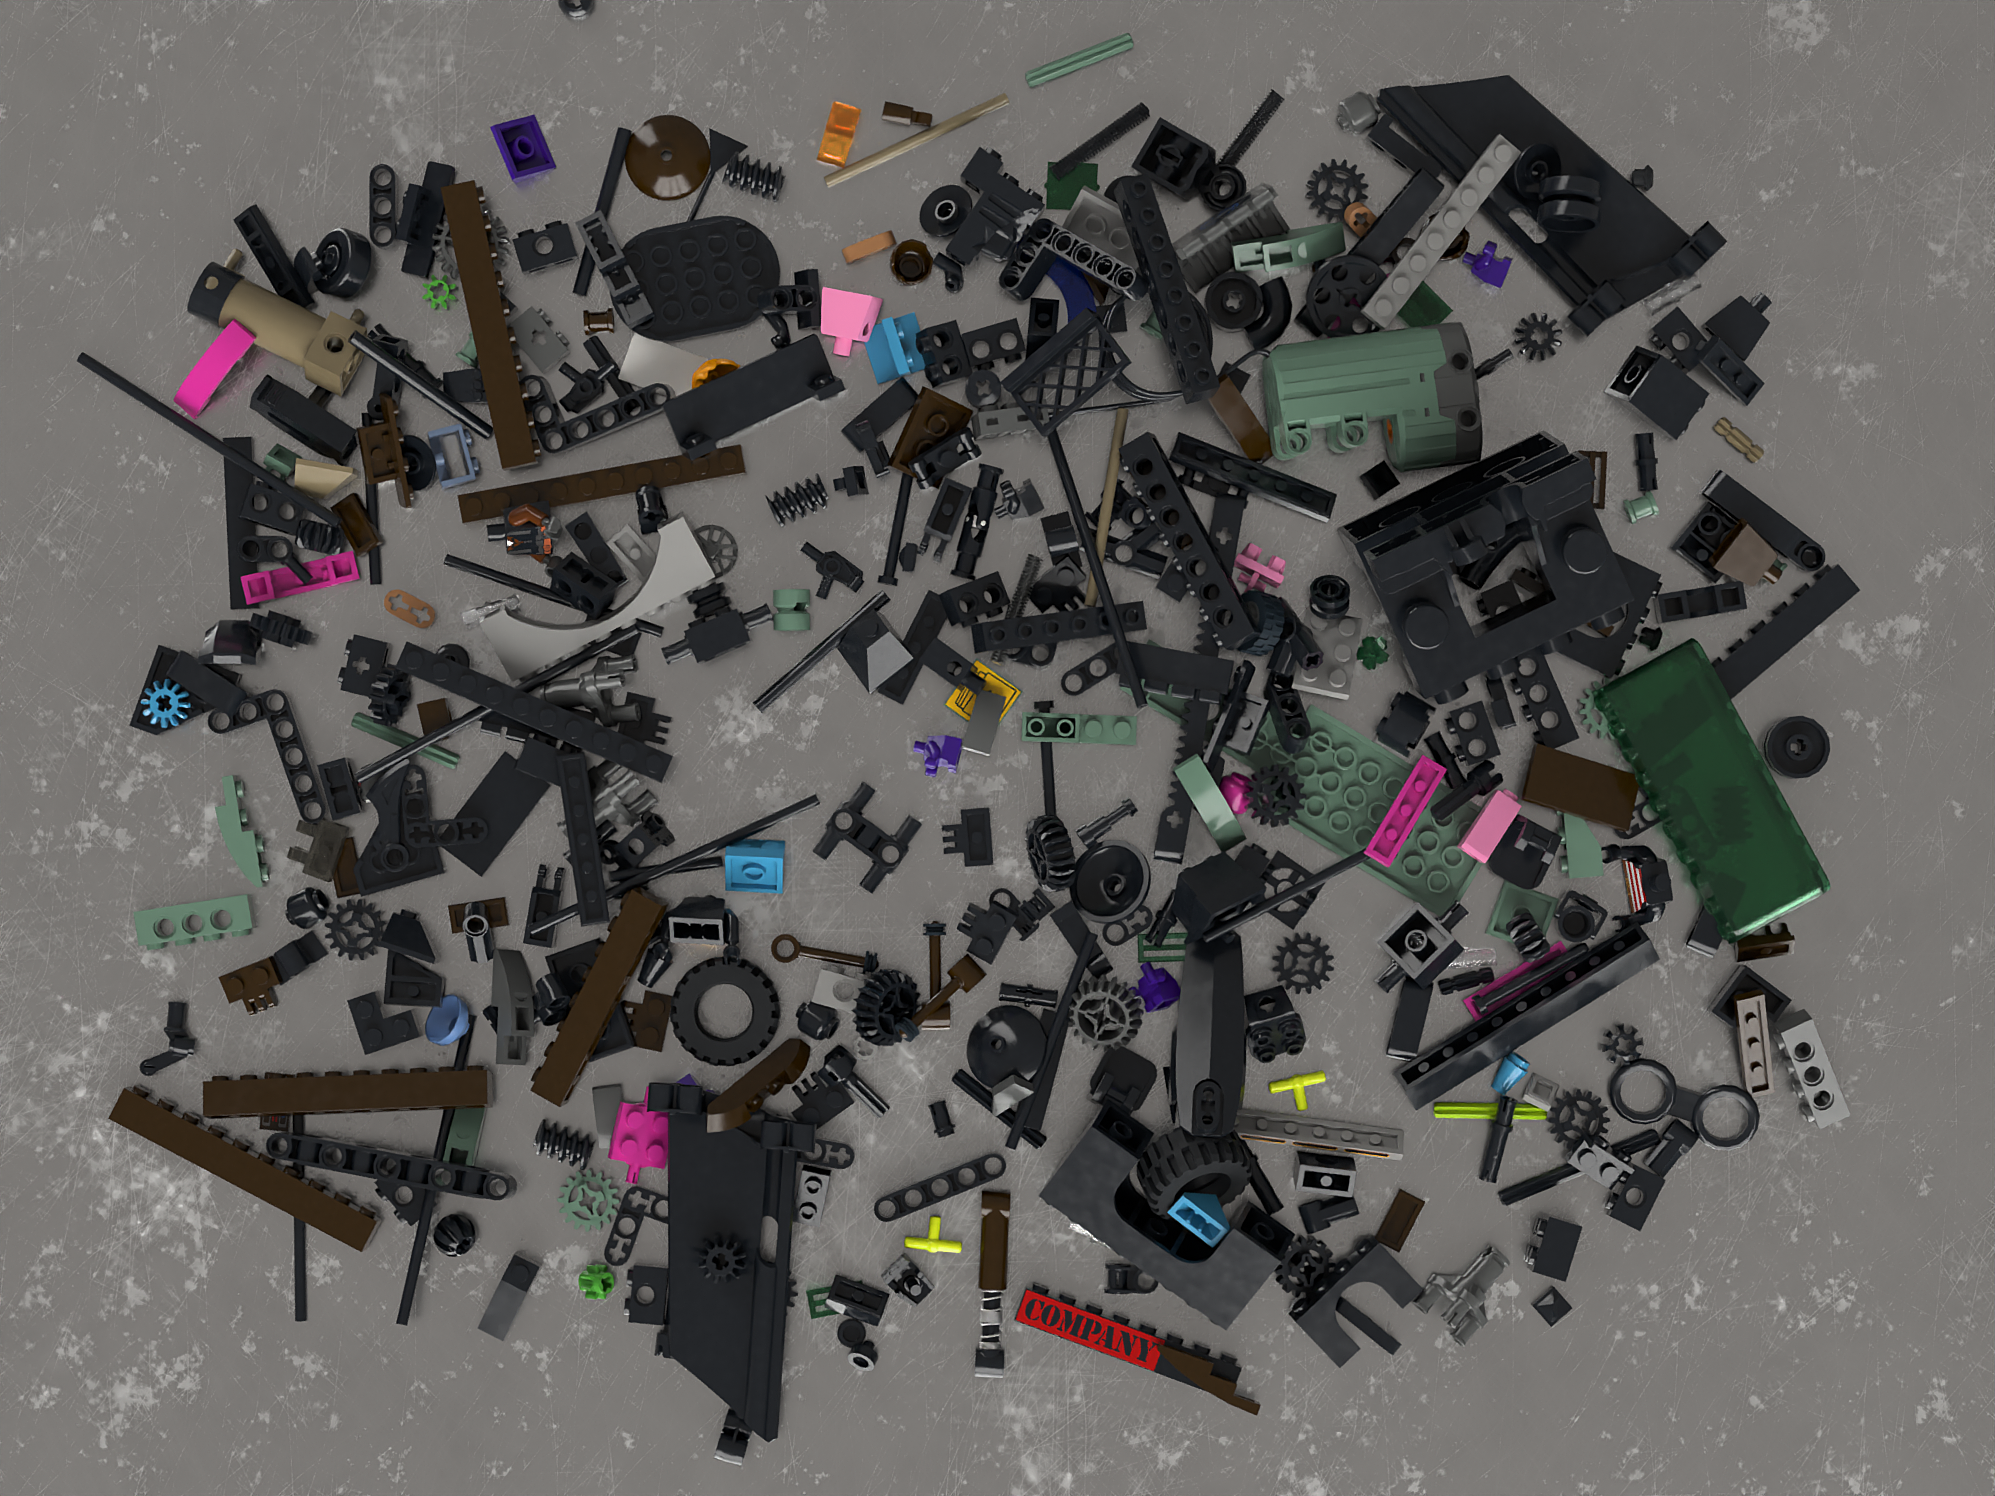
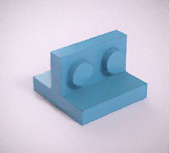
M915 312L895 319L892 317L881 320L882 323L874 325L868 342H864L878 385L924 370L925 363L922 354L918 352L916 347L917 338L915 334L920 332Z
M743 839L730 846H726L725 891L783 894L785 841Z

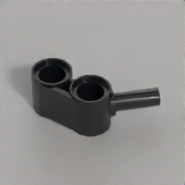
M250 535L242 538L237 544V555L244 562L286 564L304 584L313 578L294 557L295 553L293 552L292 543L286 537ZM252 541L257 545L258 553L254 557H248L243 553L242 546L245 542ZM282 542L285 544L287 552L284 557L279 558L273 555L271 551L273 543Z
M549 973L536 982L538 992L532 997L534 1025L539 1021L544 1026H552L559 1023L566 1016L568 1004L571 1000L559 974Z
M728 1409L714 1458L741 1466L752 1429L733 1409Z

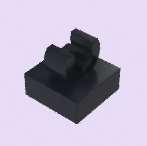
M863 466L842 468L844 477L833 480L835 491L847 490L848 497L869 494Z

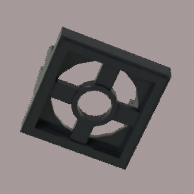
M1278 850L1259 879L1264 885L1267 882L1273 886L1276 895L1278 894L1277 887L1281 882H1289L1295 885L1300 876L1305 880L1314 874ZM1279 869L1293 870L1288 879L1278 880L1272 876V873ZM1326 882L1307 891L1306 898L1299 895L1291 899L1300 905L1297 909L1279 911L1277 909L1280 906L1268 911V913L1294 930ZM1263 894V896L1260 898V900L1256 903V905L1259 904V903H1261L1262 901L1266 900V897H1265L1264 894Z

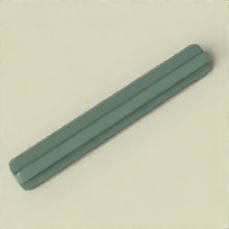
M1125 33L1027 71L1025 73L1027 83L1030 87L1131 49L1134 46L1132 37L1129 33Z
M359 712L355 713L351 722L352 727L402 748L419 739L395 727L373 723L372 718ZM434 744L416 753L451 769H454L459 761L458 754Z

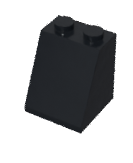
M1640 346L1634 348L1604 390V393L1661 434L1677 440L1679 436L1686 432L1689 426L1688 423L1704 407L1705 400L1710 394L1663 355Z

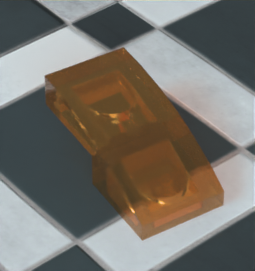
M836 101L833 102L819 149L818 161L842 168L845 167L860 117V108Z

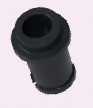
M943 1100L928 1105L936 1128L934 1134L937 1133L938 1138L954 1134L953 1128L956 1126L951 1123L946 1101Z

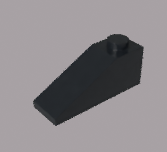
M518 1251L513 1255L478 1329L504 1341L542 1266L541 1263Z

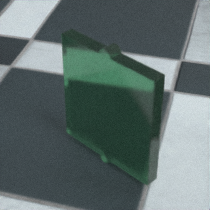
M1048 162L1047 182L1044 184V187L1047 189L1046 209L1071 210L1084 185L1096 192L1100 189V186L1097 184L1098 164L1080 163L1081 166L1077 164L1078 168L1074 166L1075 170L1071 168L1072 172L1068 170L1069 174L1065 172L1066 176L1062 174L1063 178L1059 176L1061 179L1059 180L1053 176L1050 166H1053L1056 162Z

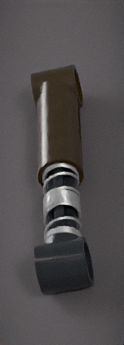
M982 1191L978 1288L984 1292V1298L981 1299L983 1309L980 1312V1321L983 1322L980 1325L982 1327V1336L980 1337L982 1341L979 1342V1348H976L975 1377H1004L1005 1349H1001L1002 1342L999 1341V1335L1002 1334L1000 1324L1003 1323L1001 1297L1004 1294L1001 1291L1007 1289L1008 1272L1007 1258L1011 1192Z

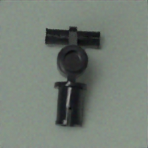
M168 1002L167 1027H164L163 1030L170 1039L169 1049L167 1052L141 1062L139 1068L144 1076H152L156 1071L187 1058L188 1055L193 1056L195 1039L189 1038L186 1032L187 1029H184L187 1003Z

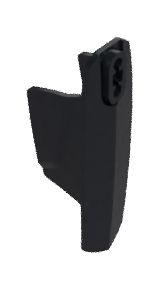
M1234 930L1231 932L1235 935V938L1230 943H1226L1221 937L1206 943L1202 937L1186 946L1177 1023L1171 1035L1169 1105L1174 1106L1177 1102L1180 1128L1191 1136L1222 1138L1234 1129L1237 1111L1241 1110L1243 1105L1246 1076L1243 958L1241 936ZM1210 1091L1214 1094L1210 1101H1206L1204 1092ZM1208 1118L1212 1120V1123L1206 1125L1202 1120Z

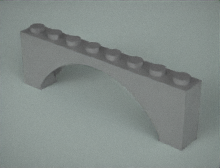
M682 511L658 524L657 530L660 534L659 547L649 574L634 595L609 614L596 620L582 623L554 624L524 617L509 610L505 603L480 616L479 623L511 681L514 682L519 679L523 682L536 674L535 670L543 666L546 669L553 667L561 661L560 657L568 653L571 655L578 654L586 648L585 644L596 640V642L603 641L611 636L610 631L618 627L622 629L628 628L637 622V617L645 613L647 616L653 615L662 609V604L670 600L673 603L678 602L688 595L687 591L695 587L700 590L713 582L712 578L716 577V571L684 512Z

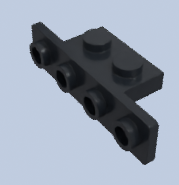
M429 161L422 186L409 183L408 190L404 193L401 218L396 224L397 234L395 238L407 243L401 271L404 273L425 278L429 276L435 253L432 250V246L437 245L438 241L433 239L432 236L433 234L440 233L436 225L438 223L442 224L445 213L440 187L452 185L455 167Z
M1244 660L1242 666L1237 667L1233 678L1235 682L1231 692L1225 695L1223 700L1224 710L1220 719L1217 718L1213 724L1211 741L1209 745L1207 744L1203 748L1201 760L1210 772L1214 771L1223 747L1250 756L1271 703L1269 700L1246 693L1256 669L1251 661Z

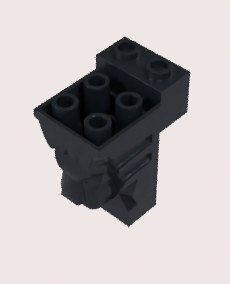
M979 147L960 175L961 182L980 194L981 197L946 247V255L968 270L979 260L981 255L999 262L1003 260L1009 261L1013 256L1017 243L1022 240L1027 227L1030 229L1045 210V204L1042 203L1043 197L1030 188L1027 192L1018 187L1019 181L1006 172L1003 176L1000 175L1004 167V163L1001 161L1002 156L990 147H987L986 150Z

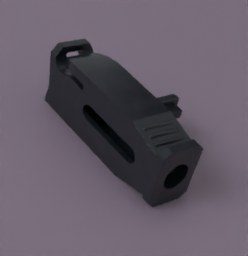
M267 374L251 396L249 408L257 411L273 425L316 453L333 458L340 466H344L358 445L355 436L357 430L322 408L333 393L318 385L311 395L306 398ZM348 445L349 449L344 454V456H342L343 450Z

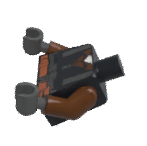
M549 500L505 508L503 510L502 524L487 525L488 542L505 540L507 554L530 555L540 564H547L545 573L552 578L554 568L563 560L559 556H549V554H553L552 539L558 540L563 528L558 518L551 517Z

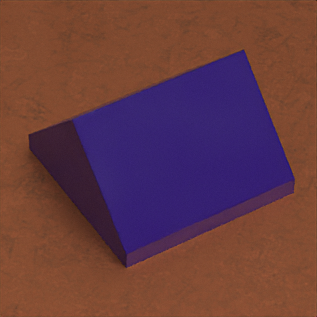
M535 115L490 127L515 185L556 168Z

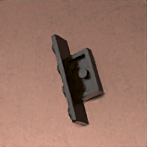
M380 393L379 398L384 422L356 428L366 483L372 485L395 480L399 505L405 509L411 508L410 500L414 498L411 483H407L405 472L409 471L408 461L401 452L400 444L404 443L402 430L400 427H397L395 416L399 414L398 406L395 399H392L391 396L386 393Z

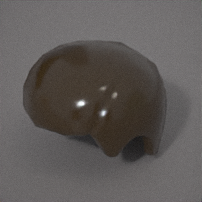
M914 239L902 241L891 254L890 269L900 283L909 286L922 283L931 274L933 257L930 255L925 243Z

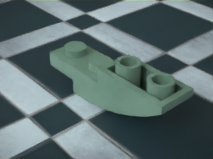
M1343 222L1286 230V234L1231 243L1234 271L1239 273L1259 269L1270 272L1322 260L1346 251Z
M1022 712L1021 741L1136 745L1137 716Z
M237 775L222 777L226 805L215 807L223 839L230 854L244 875L257 888L265 887V880H269V870L267 863H262L261 852H265L263 836L258 835L257 830H245V826L249 825L247 809H242L240 797L245 796L242 780H237Z

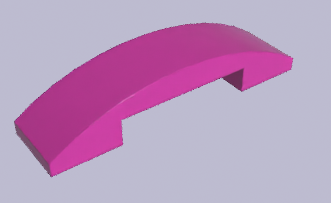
M234 319L191 370L173 401L193 419H196L211 400L210 396L234 364L244 356L256 340V337Z
M349 551L301 563L313 576L306 584L288 567L242 576L241 581L247 605L293 596L360 579L354 553Z

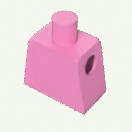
M823 287L821 333L835 336L833 354L849 357L852 340L868 342L883 299Z

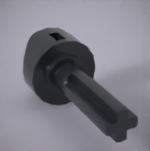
M837 1045L824 1057V1065L817 1071L818 1076L829 1087L842 1082L877 1118H881L890 1106L852 1071L857 1063V1059L843 1046Z

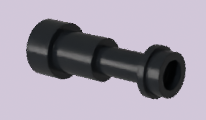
M1129 797L1125 800L1122 799L1121 803L1123 805L1107 816L1101 815L1087 826L1083 824L1075 830L1087 849L1095 845L1098 838L1112 829V825L1128 814L1133 817L1138 812Z

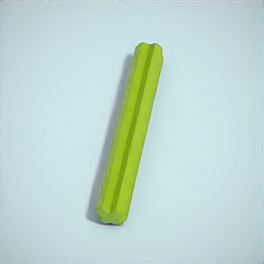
M1436 1102L1434 1103L1433 1114L1436 1118L1495 1119L1499 1103ZM1517 1103L1513 1119L1545 1120L1547 1118V1111L1532 1104Z

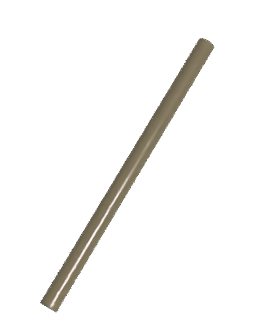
M1003 93L837 170L825 176L824 180L827 186L830 187L1009 104L1007 95Z
M1117 408L1095 539V547L1102 567L1120 465L1119 458L1121 453L1118 449L1123 446L1129 411L1124 408ZM1090 569L1085 606L1096 607L1098 589Z

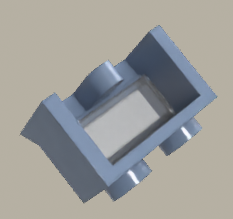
M460 423L429 431L427 436L431 451L435 457L436 470L442 490L475 481V474L480 473L476 457L470 458L468 446H472L469 430H463Z

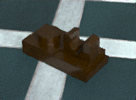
M1781 923V933L1778 934L1772 933L1770 925H1766L1763 935L1748 934L1741 938H1736L1737 962L1794 954L1795 938L1788 931L1786 923Z

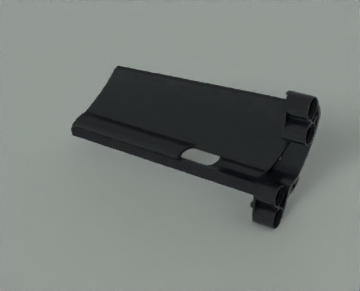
M1510 75L1427 86H1394L1378 90V101L1459 184L1499 134L1521 151V153L1533 144H1548L1560 156L1561 176H1581L1600 182L1602 185V200L1596 205L1601 210L1599 228L1584 233H1561L1540 227L1548 235L1547 239L1541 243H1535L1509 216L1511 210L1522 208L1537 223L1538 207L1544 204L1540 200H1530L1523 197L1517 190L1514 181V170L1518 158L1480 205L1577 305L1567 317L1586 337L1603 321L1613 317L1685 275L1689 279L1727 242L1709 221H1706L1692 236L1686 233Z
M650 1082L647 1112H668L669 1355L727 1403L758 1436L767 1443H770L778 1438L797 1152L815 1153L817 1124L790 1120V1118L759 1108L756 1112H749L752 1118L740 1126L720 1132H707V1107L720 1096L719 1094L703 1090V1086ZM765 1216L772 1217L778 1224L776 1261L774 1263H767L760 1255L762 1219ZM716 1235L720 1236L722 1243H724L727 1235L731 1236L730 1245L732 1246L737 1241H740L741 1245L737 1252L746 1251L747 1253L744 1258L738 1259L747 1264L746 1268L738 1269L741 1273L738 1279L731 1275V1282L729 1284H725L722 1276L718 1284L713 1283L715 1275L711 1274L708 1278H705L703 1275L708 1268L698 1267L699 1262L706 1260L698 1256L699 1251L706 1250L704 1243L707 1240L714 1244L713 1240ZM723 1253L716 1257L720 1260L719 1264L722 1266L726 1262L729 1263V1261L725 1260V1254Z

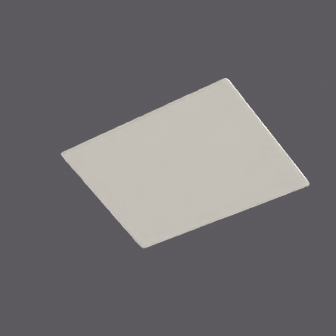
M634 333L618 379L642 388L655 383L667 384L673 388L675 396H678L692 389V376L694 372L708 359ZM664 389L656 390V393L667 396Z

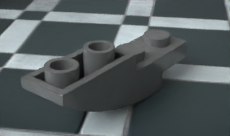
M494 949L491 1007H498L496 1064L525 1065L527 1037H534V1009L529 976L520 951Z

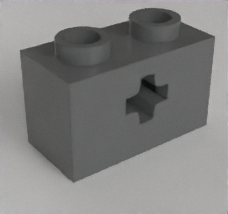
M531 306L510 323L508 327H514L517 343L539 370L545 374L570 353L566 348L570 343L560 330L556 333L551 330L548 324L552 321L541 308L536 311ZM536 332L540 334L546 332L547 335L544 337L546 343L544 345H541L539 342L534 345L533 342L536 340L534 334Z

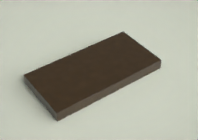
M1541 744L1533 745L1521 800L1627 832L1630 829L1641 776Z

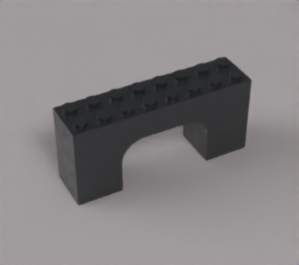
M1107 1100L1057 1165L1039 1197L1050 1207L1056 1208L1066 1215L1071 1222L1080 1225L1091 1233L1096 1240L1102 1241L1112 1248L1117 1255L1133 1263L1142 1273L1154 1278L1166 1290L1179 1296L1188 1306L1197 1309L1207 1316L1212 1323L1227 1330L1281 1263L1295 1233L1249 1200L1230 1223L1229 1231L1213 1248L1197 1235L1186 1230L1178 1221L1167 1220L1155 1214L1151 1210L1147 1199L1136 1191L1130 1180V1171L1139 1161L1154 1132Z

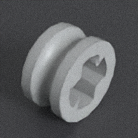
M861 1035L858 1036L853 1043L854 1054L861 1060L872 1059L877 1054L878 1046L871 1044L870 1047L873 1049V1052L869 1055L867 1052L866 1055H862L859 1053L861 1047L858 1045V1042L860 1040L865 1042L866 1040L861 1038Z

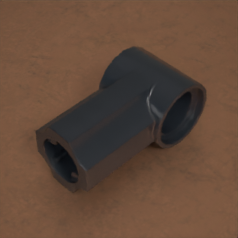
M471 902L463 910V930L466 934L470 960L478 964L486 963L493 959L494 953L489 924V910L481 902ZM477 917L480 918L481 921L473 922L470 919Z
M1676 1118L1661 1135L1660 1143L1657 1144L1643 1163L1661 1178H1664L1677 1160L1690 1151L1697 1142L1699 1135Z
M1333 1196L1325 1200L1317 1199L1298 1206L1307 1234L1327 1229L1333 1223L1359 1214L1354 1196Z

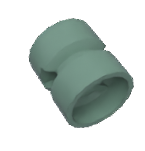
M773 590V606L777 608V612L773 614L774 631L810 630V614L806 612V608L810 606V590Z

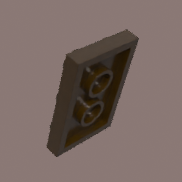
M922 386L887 465L918 479L916 473L911 471L908 463L955 432L966 428L973 410ZM929 463L926 466L927 472L932 470ZM943 477L935 481L932 487L939 489Z

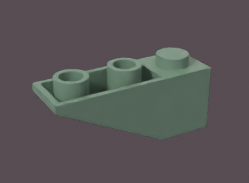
M1556 811V816H1561L1562 827L1557 828V834L1562 836L1560 844L1564 845V856H1560L1561 873H1566V878L1569 879L1604 876L1601 846L1584 819Z
M486 1108L455 1109L443 1160L474 1166Z

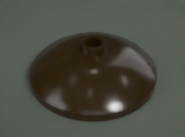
M660 115L643 122L632 133L625 154V166L631 181L642 193L656 200L675 201L691 195L705 181L710 169V148L704 134L689 120L675 115ZM664 151L672 153L670 160L665 161L661 158Z

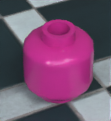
M1236 772L1223 776L1218 788L1233 814H1244L1248 810L1244 806L1250 803L1249 799L1243 798V794L1250 792L1245 783L1253 781Z

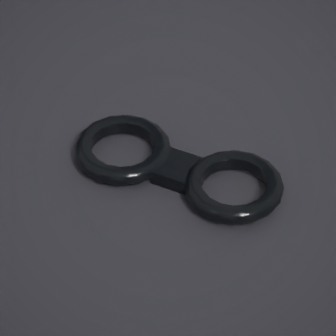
M1639 1058L1638 1060L1629 1061L1630 1065L1618 1068L1610 1081L1609 1097L1613 1108L1622 1118L1631 1123L1644 1125L1658 1122L1666 1115L1692 1122L1694 1132L1699 1135L1702 1143L1716 1150L1729 1151L1741 1148L1753 1138L1759 1126L1760 1113L1757 1103L1747 1091L1737 1086L1725 1084L1711 1087L1704 1093L1677 1086L1675 1078L1669 1069L1654 1059ZM1641 1070L1651 1071L1658 1075L1666 1088L1665 1098L1661 1105L1648 1112H1638L1629 1108L1622 1100L1620 1093L1621 1085L1626 1077ZM1717 1098H1734L1740 1101L1746 1108L1748 1113L1747 1124L1738 1135L1731 1138H1719L1705 1128L1703 1123L1704 1110L1710 1102Z

